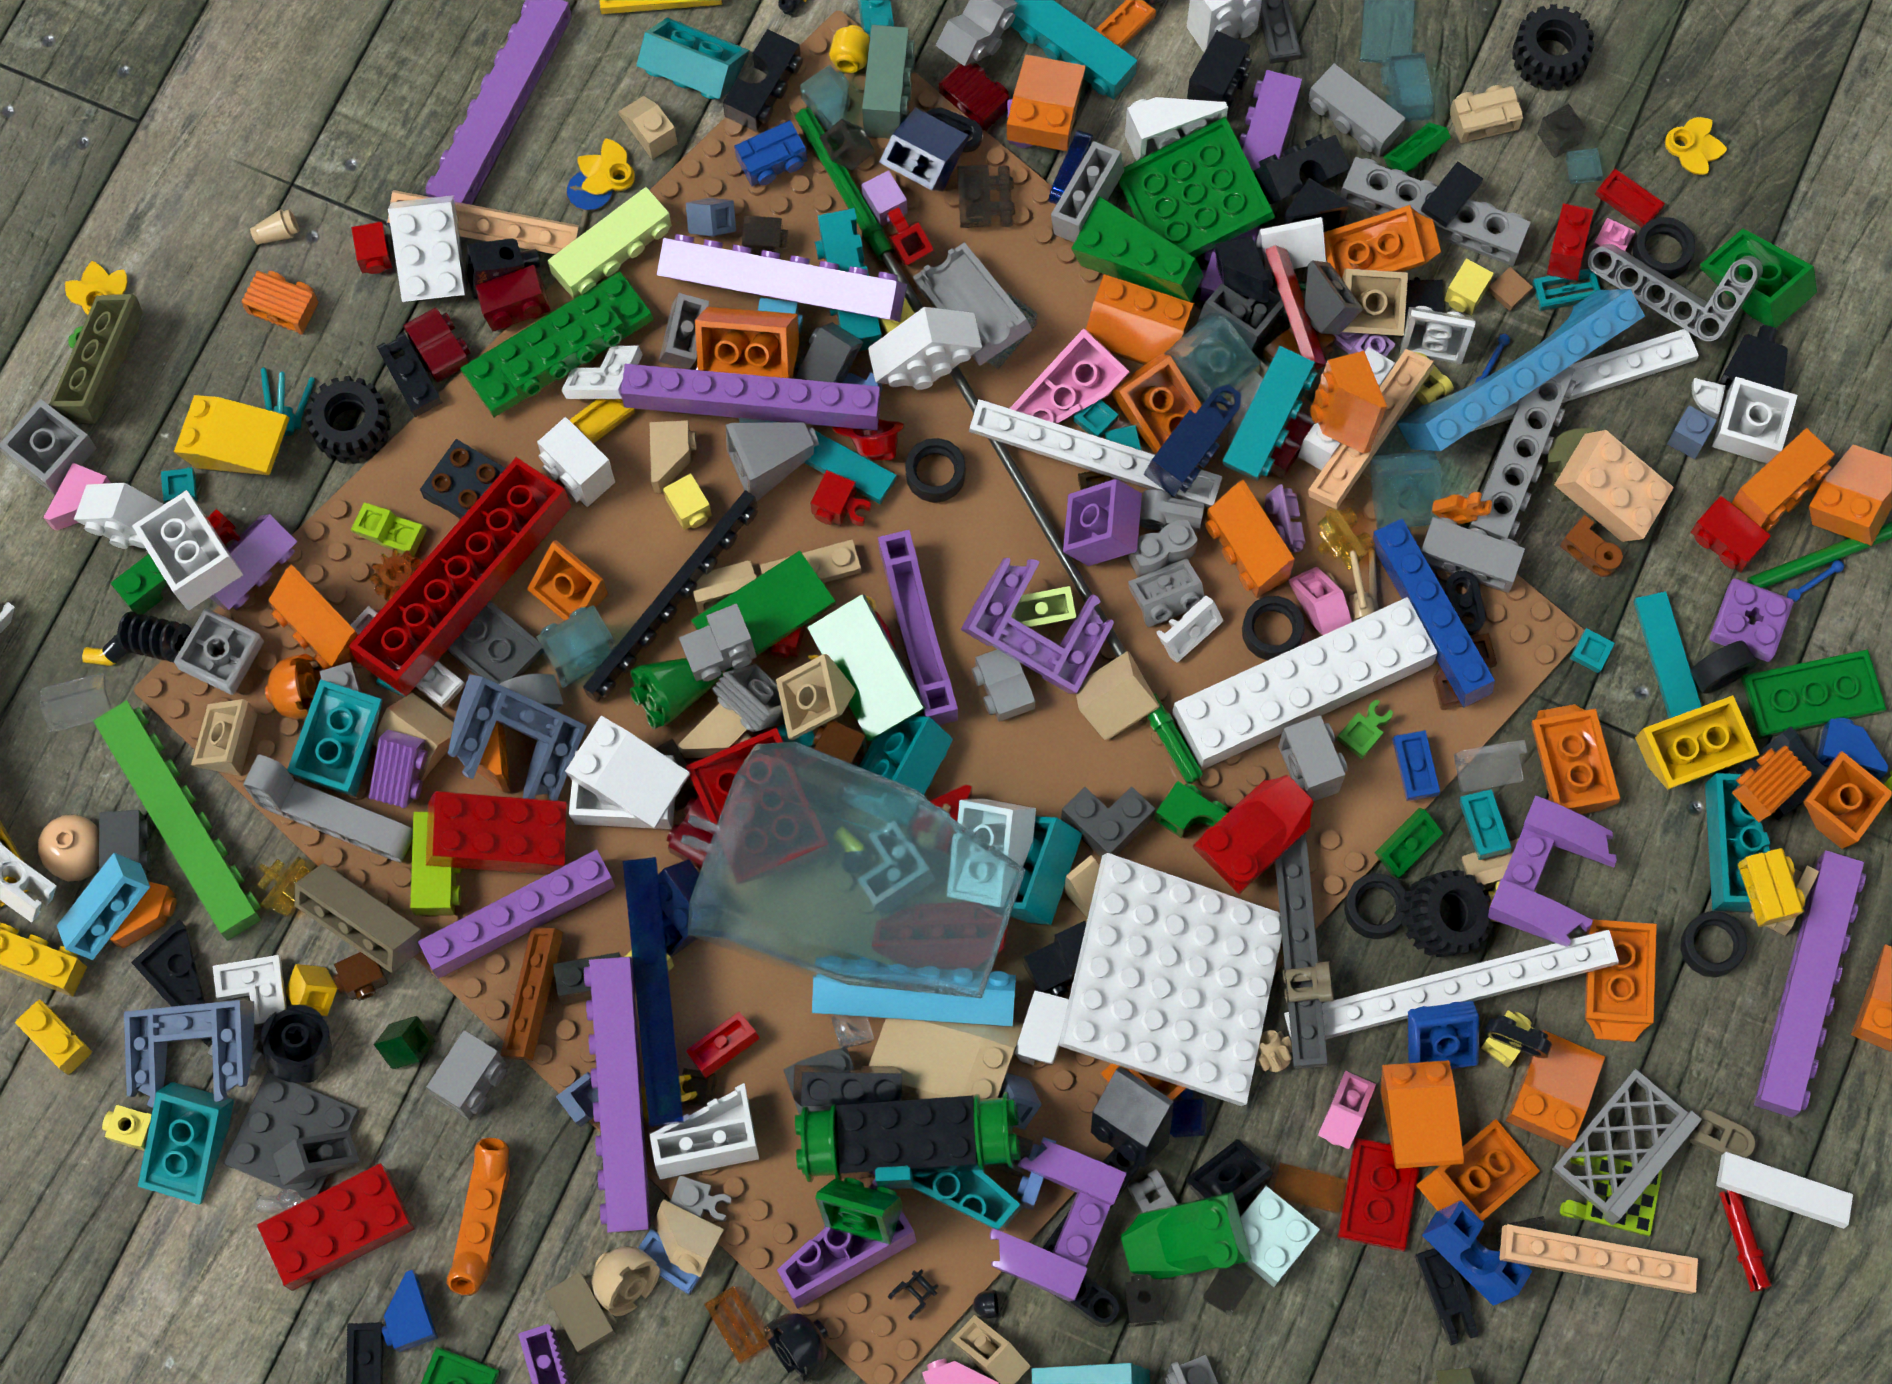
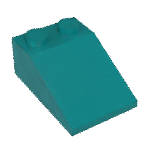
M320 679L287 769L289 774L295 778L356 797L368 765L383 700Z
M171 1082L158 1090L155 1096L138 1187L199 1205L202 1204L228 1133L234 1099L227 1098L223 1102H214L213 1093Z

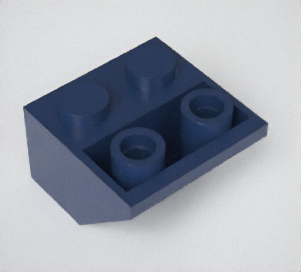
M915 107L892 134L879 163L932 191L943 192L970 135Z
M689 859L664 868L630 906V909L653 940L670 957H673L708 932L727 912L726 908Z

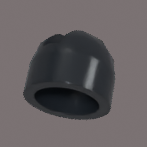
M996 1290L984 1291L975 1297L973 1308L979 1316L998 1318L999 1304Z

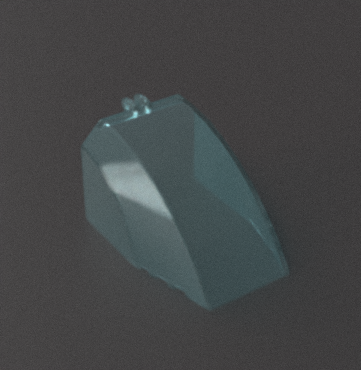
M795 741L756 744L734 776L718 824L690 815L689 824L695 828L714 833L710 844L690 835H683L681 843L707 853L689 902L688 935L764 962L841 984L974 998L983 997L1026 869L993 845H988L976 836V833L970 828L962 826L951 818L948 812L941 807H936L918 790Z

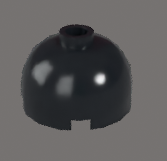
M788 1313L764 1326V1333L771 1331L773 1337L767 1341L780 1363L788 1373L795 1369L800 1375L795 1379L798 1383L804 1384L822 1369L828 1354V1347L824 1339L829 1335L818 1319L812 1322L806 1315Z

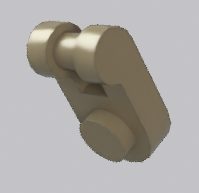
M1702 1110L1699 1116L1702 1119L1697 1131L1694 1130L1689 1139L1692 1144L1708 1149L1720 1156L1725 1152L1744 1158L1751 1155L1755 1148V1139L1751 1131L1712 1111ZM1713 1128L1723 1131L1719 1140L1710 1136Z

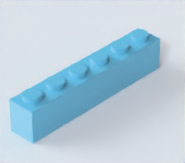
M826 960L824 962H816L812 1013L1013 1026L1016 975H1008L1002 971L979 973L970 969L949 971L941 970L937 967L919 969L908 968L900 964L889 967L874 966L868 962L844 964L836 960Z

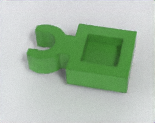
M1378 699L1369 705L1366 718L1358 712L1336 739L1361 760L1382 737L1384 732L1378 726L1388 724L1393 715L1391 710L1385 716L1376 715L1375 709L1380 703Z

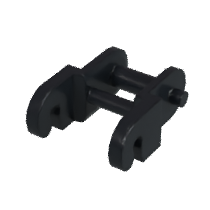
M923 1269L918 1272L914 1270L911 1273L913 1277L907 1283L902 1281L888 1295V1298L892 1300L902 1289H908L919 1300L920 1305L908 1316L911 1321L926 1307L925 1301L931 1295L935 1297L938 1294L935 1290L939 1285L932 1286L922 1276ZM915 1281L927 1291L923 1297L911 1286Z

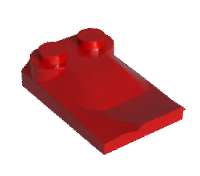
M1288 775L1276 779L1263 780L1213 827L1207 829L1203 836L1193 844V849L1238 894H1241L1310 829V818L1314 801Z

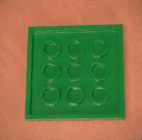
M1226 116L1124 167V173L1118 181L1136 220L1194 258L1215 248L1217 243L1229 241L1275 218Z

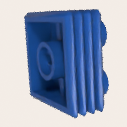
M1452 1002L1450 1004L1410 1009L1408 1011V1060L1410 1063L1449 1060L1451 1069L1478 1065L1479 1014L1474 1002Z

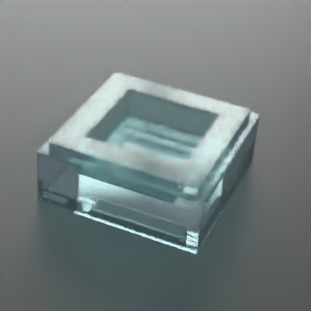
M1598 148L1567 151L1565 157L1571 184L1602 180L1603 174Z

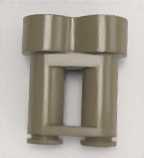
M1330 961L1318 962L1313 967L1283 970L1284 983H1287L1288 991L1285 989L1286 1003L1288 1001L1297 1002L1319 999L1320 1002L1334 1001ZM1312 980L1313 986L1292 988V982Z

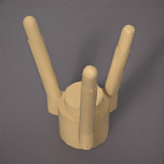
M1373 549L1369 551V595L1368 592H1364L1356 551L1352 550L1350 552L1357 593L1349 596L1350 602L1347 603L1346 601L1352 622L1379 610L1376 590V552ZM1327 573L1326 575L1338 586L1333 575Z

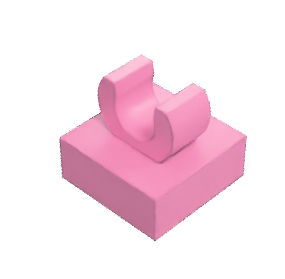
M1607 218L1592 248L1596 249L1604 244H1613L1626 251L1635 230Z

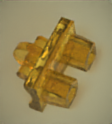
M1331 507L1326 510L1325 517L1318 523L1321 529L1318 535L1323 542L1317 547V550L1321 555L1331 552L1335 560L1341 558L1348 570H1351L1350 552L1352 550L1356 551L1357 559L1360 563L1362 558L1371 551L1375 544L1368 533L1364 532L1358 536L1354 535L1351 528L1358 521L1351 508L1338 511Z
M298 856L282 877L278 873L285 864L279 859H276L270 868L262 863L257 869L264 876L257 883V886L265 891L272 881L276 883L260 903L261 907L267 911L271 908L285 917L295 907V900L283 891L290 882L295 885L297 881L311 872L304 866L306 862Z

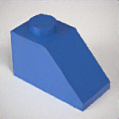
M1846 718L1830 719L1823 727L1816 757L1823 766L1829 767L1838 753L1843 751L1879 781L1887 773V763L1863 727L1854 725L1852 720Z
M414 1270L407 1271L384 1314L386 1326L381 1327L387 1346L393 1345L394 1349L399 1353L438 1339L418 1274Z

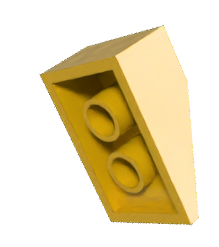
M194 395L174 453L197 469L270 475L290 417L221 397Z

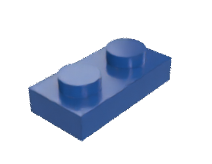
M1426 730L1394 736L1392 741L1406 801L1439 796L1440 789Z

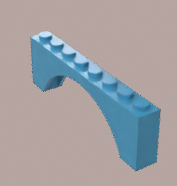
M1631 289L1597 290L1574 305L1568 319L1554 333L1512 363L1454 394L1420 406L1396 423L1411 449L1442 451L1645 317Z

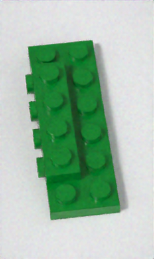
M619 271L589 289L583 295L556 309L460 369L493 418L527 397L536 395L542 388L555 380L564 378L572 369L590 362L596 355L607 348L616 346L622 339L652 322L654 318L650 310Z

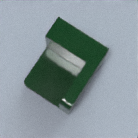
M414 1016L389 1024L373 1045L390 1068L396 1069L420 1062L434 1044L435 1039L419 1017Z

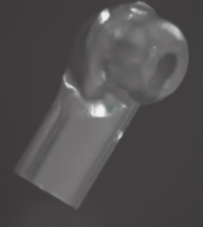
M291 1188L283 1190L276 1196L258 1195L256 1211L281 1213L299 1204L301 1196L298 1191Z

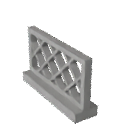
M1635 1069L1554 1165L1552 1170L1604 1213L1602 1217L1607 1222L1614 1225L1623 1217L1702 1119L1692 1110L1689 1113ZM1634 1081L1646 1090V1102H1630L1628 1088ZM1623 1095L1624 1103H1616ZM1665 1106L1676 1117L1670 1124L1656 1125L1654 1107ZM1648 1107L1650 1125L1633 1126L1631 1108ZM1624 1108L1627 1126L1610 1127L1608 1112L1611 1109ZM1601 1120H1603V1127L1596 1128ZM1657 1130H1664L1663 1133L1658 1137ZM1634 1131H1651L1653 1145L1649 1149H1636ZM1610 1132H1628L1630 1150H1613ZM1591 1133H1604L1606 1151L1589 1152L1587 1137ZM1582 1144L1583 1152H1576ZM1645 1154L1638 1162L1637 1155ZM1631 1155V1172L1616 1174L1613 1156ZM1607 1156L1609 1174L1592 1175L1590 1157ZM1584 1157L1586 1176H1574L1563 1166L1570 1158ZM1624 1179L1617 1187V1180ZM1610 1180L1612 1195L1606 1202L1594 1193L1593 1181ZM1581 1181H1587V1186H1585Z

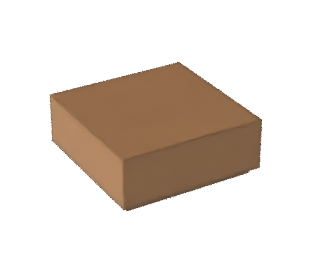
M1509 267L1489 286L1488 292L1505 308L1511 311L1532 291L1533 287Z

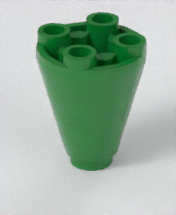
M687 658L640 665L631 670L634 687L630 688V694L637 706L642 704L646 711L649 725L652 729H656L669 724L714 687L719 678L723 677V671H721L719 677L713 680L703 681L701 679L696 681Z

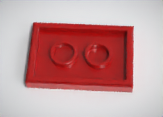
M1355 1137L1337 1238L1404 1252L1419 1167L1396 1169L1390 1144Z

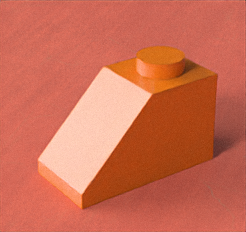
M149 882L150 888L110 938L117 947L126 948L165 926L168 916L171 917L177 903L174 897L175 893L168 886Z

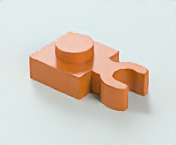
M1473 492L1469 494L1468 498L1459 494H1453L1433 501L1432 513L1439 518L1452 519L1457 525L1477 520L1478 515L1490 514L1492 501H1481L1482 493Z

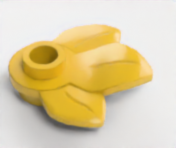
M1692 118L1684 127H1676L1670 130L1665 138V147L1668 152L1679 157L1683 168L1697 175L1708 174V162L1717 160L1727 151V147L1722 142L1709 134L1712 128V120L1708 118ZM1680 140L1684 142L1685 146H1680L1675 141Z
M606 138L603 141L601 155H584L577 158L580 171L587 177L582 183L581 188L590 194L601 195L610 190L624 191L634 183L635 173L633 168L627 163V153L621 145L613 140ZM619 174L625 177L622 180L614 179Z
M91 261L86 267L81 281L70 280L65 282L66 296L72 303L82 306L84 312L88 315L96 296L125 293L128 283L127 275L124 269L117 270L108 275L99 264Z

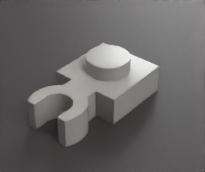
M679 1175L670 1203L702 1218L704 1211L710 1212L715 1220L725 1222L727 1219L726 1215L718 1213L716 1207L721 1202L732 1204V1199L725 1194H718L714 1197L710 1196L711 1185Z

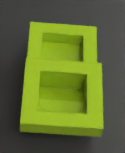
M364 502L351 531L369 541L414 558L427 529L422 524L395 516L390 510Z

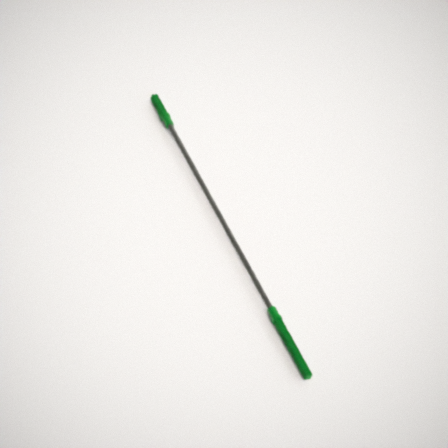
M810 108L799 110L795 115V119L848 209L855 208L856 222L862 231L863 238L869 243L878 260L884 261L890 273L898 275L897 281L907 284L905 298L913 312H918L923 306L892 255L894 249L884 233L885 230L877 222ZM957 365L952 369L950 375L974 414L978 399ZM988 438L1080 596L1086 603L1090 595H1093L1071 556L1063 552L1064 545L1012 456L1003 442ZM1097 604L1094 609L1104 623L1108 619L1099 604ZM1111 628L1106 640L1116 657H1119L1127 651L1114 629ZM1154 693L1160 707L1147 715L1150 726L1158 734L1185 782L1194 783L1203 776V772L1175 727L1170 713H1167L1157 694Z

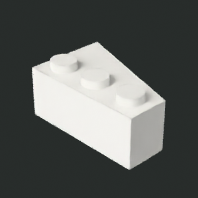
M744 1083L735 1087V1091L728 1095L708 1102L706 1107L691 1115L686 1114L650 1134L654 1163L659 1179L759 1159L750 1104Z

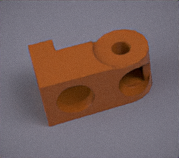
M1584 515L1566 535L1560 547L1594 574L1600 577L1611 576L1622 561L1621 549L1613 543H1606L1590 530L1595 522Z

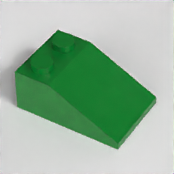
M1744 228L1700 264V269L1719 286L1730 266L1735 261L1744 256L1757 258L1763 266V273L1742 306V309L1755 320L1774 328L1781 325L1817 293L1813 265ZM1747 264L1739 266L1740 276L1743 279L1750 280L1753 276L1752 268ZM1724 291L1736 303L1735 295L1730 291Z
M845 1178L844 1181L833 1179L817 1191L815 1199L825 1227L891 1245L903 1207L901 1198L896 1196L897 1193L885 1187H877V1190L864 1187L863 1182L853 1178Z

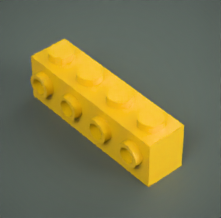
M0 923V969L74 997L87 969V966L77 958L78 954L65 950L63 946H60L59 950L47 947L49 942L30 934L29 938L26 939L17 935L19 930Z

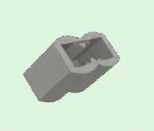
M1188 520L1174 521L1166 525L1159 533H1148L1138 538L1137 552L1130 553L1128 559L1137 577H1141L1185 558L1189 560L1196 553L1198 539Z
M998 649L975 657L976 667L972 668V673L977 686L983 685L988 696L983 697L989 715L995 714L998 722L1035 709V699L1020 662Z

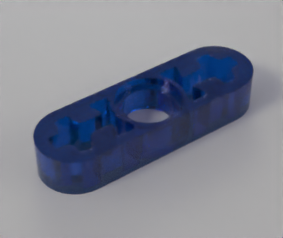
M1077 130L1054 180L1048 202L1057 205L1092 144V134Z

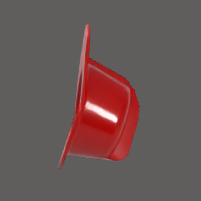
M879 419L878 430L832 426L836 433L852 438L859 455L874 460H892L895 458L898 432L904 428L902 422Z

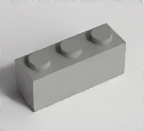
M1335 63L1310 88L1308 103L1317 114L1325 115L1333 121L1335 127L1340 132L1348 133L1355 138L1361 148L1367 152H1373L1380 157L1403 131L1406 118Z
M1093 141L1051 213L1054 235L1075 242L1098 196L1108 201L1124 173L1121 151Z
M1433 517L1421 552L1431 567L1451 574L1457 571H1467L1476 577L1478 583L1509 593L1525 548L1520 547L1517 542L1511 539L1502 538L1499 540L1488 536L1485 531L1478 528L1467 529L1458 526L1452 519Z

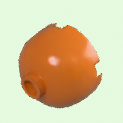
M306 653L279 661L271 670L265 687V695L268 702L281 715L293 720L306 719L321 679L320 669L314 670L309 663L315 660Z

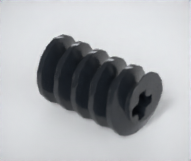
M130 611L121 618L117 634L120 647L124 651L174 663L176 656L192 630L189 625L184 623L169 622L163 618L148 617L145 614H137Z

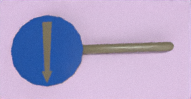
M582 172L573 176L567 186V197L570 203L577 209L583 210L577 238L585 232L589 211L603 208L609 203L613 195V190L601 195H593L583 190L581 186L587 177Z

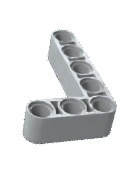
M1604 244L1594 249L1588 258L1590 270L1619 289H1631L1638 301L1704 341H1714L1728 330L1763 273V266L1757 258L1744 256L1730 266L1714 294L1706 302L1613 244ZM1600 252H1606L1611 256L1612 263L1610 267L1600 264ZM1741 264H1747L1752 268L1753 276L1750 280L1743 279L1740 276L1739 266ZM1627 268H1632L1637 272V283H1630L1626 279L1625 272ZM1653 285H1660L1664 288L1665 297L1663 300H1658L1653 296ZM1724 291H1730L1735 295L1736 303L1734 306H1727L1723 303L1722 294ZM1680 301L1688 302L1691 305V316H1684L1679 312L1678 305ZM1707 318H1713L1718 322L1719 330L1717 333L1709 332L1706 329L1705 321Z
M257 755L244 781L243 786L262 808L390 860L402 863L413 840L412 828L296 782L281 763L267 756Z

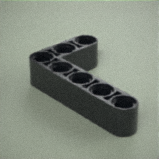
M1113 1149L1104 1163L1126 1173L1115 1200L1116 1202L1138 1172L1140 1165L1135 1163L1131 1167L1121 1166L1117 1161V1156L1120 1152ZM1069 1212L1043 1246V1249L1053 1252ZM1086 1275L1081 1283L1085 1289V1293L1081 1297L1075 1298L1073 1301H1067L1054 1295L1098 1327L1111 1325L1116 1320L1119 1312L1117 1299ZM1105 1301L1111 1305L1113 1313L1107 1318H1100L1095 1314L1093 1307L1096 1303Z

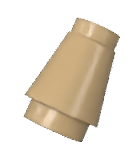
M280 209L254 227H251L250 231L255 243L259 245L294 238V234L299 232V226L290 209L286 211Z

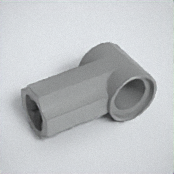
M1145 490L1142 495L1139 525L1152 530H1162L1166 525L1174 521L1188 520L1193 531L1199 532L1204 503L1171 498L1170 494L1161 490Z

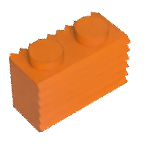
M256 271L253 281L250 282V287H248L241 302L246 313L269 321L272 324L275 323L277 326L287 328L300 335L303 334L319 303L313 288L302 282H297L295 285L286 282L282 275L274 271H268L267 274Z
M1783 746L1776 752L1770 748L1756 760L1760 764L1756 770L1750 767L1736 779L1739 786L1732 791V794L1758 822L1770 816L1812 775L1811 771H1808L1807 767L1803 766L1802 762L1798 760L1797 756H1794L1792 751H1789L1787 746Z

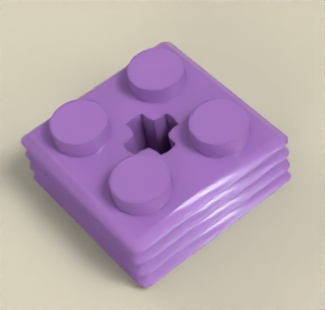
M1733 578L1726 590L1710 635V640L1723 646L1743 640L1755 658L1770 662L1776 654L1794 601L1785 596ZM1749 615L1755 617L1756 623L1754 625L1748 623Z

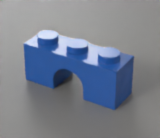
M1460 1200L1437 1211L1422 1236L1493 1306L1519 1295L1532 1270L1524 1264L1501 1261L1500 1251H1492L1481 1245L1476 1237L1484 1223Z

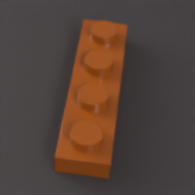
M531 928L500 1054L507 1059L533 1061L554 975L553 964L557 962L564 933L556 928Z

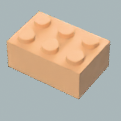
M1607 430L1584 434L1554 484L1622 542L1645 538L1674 488Z

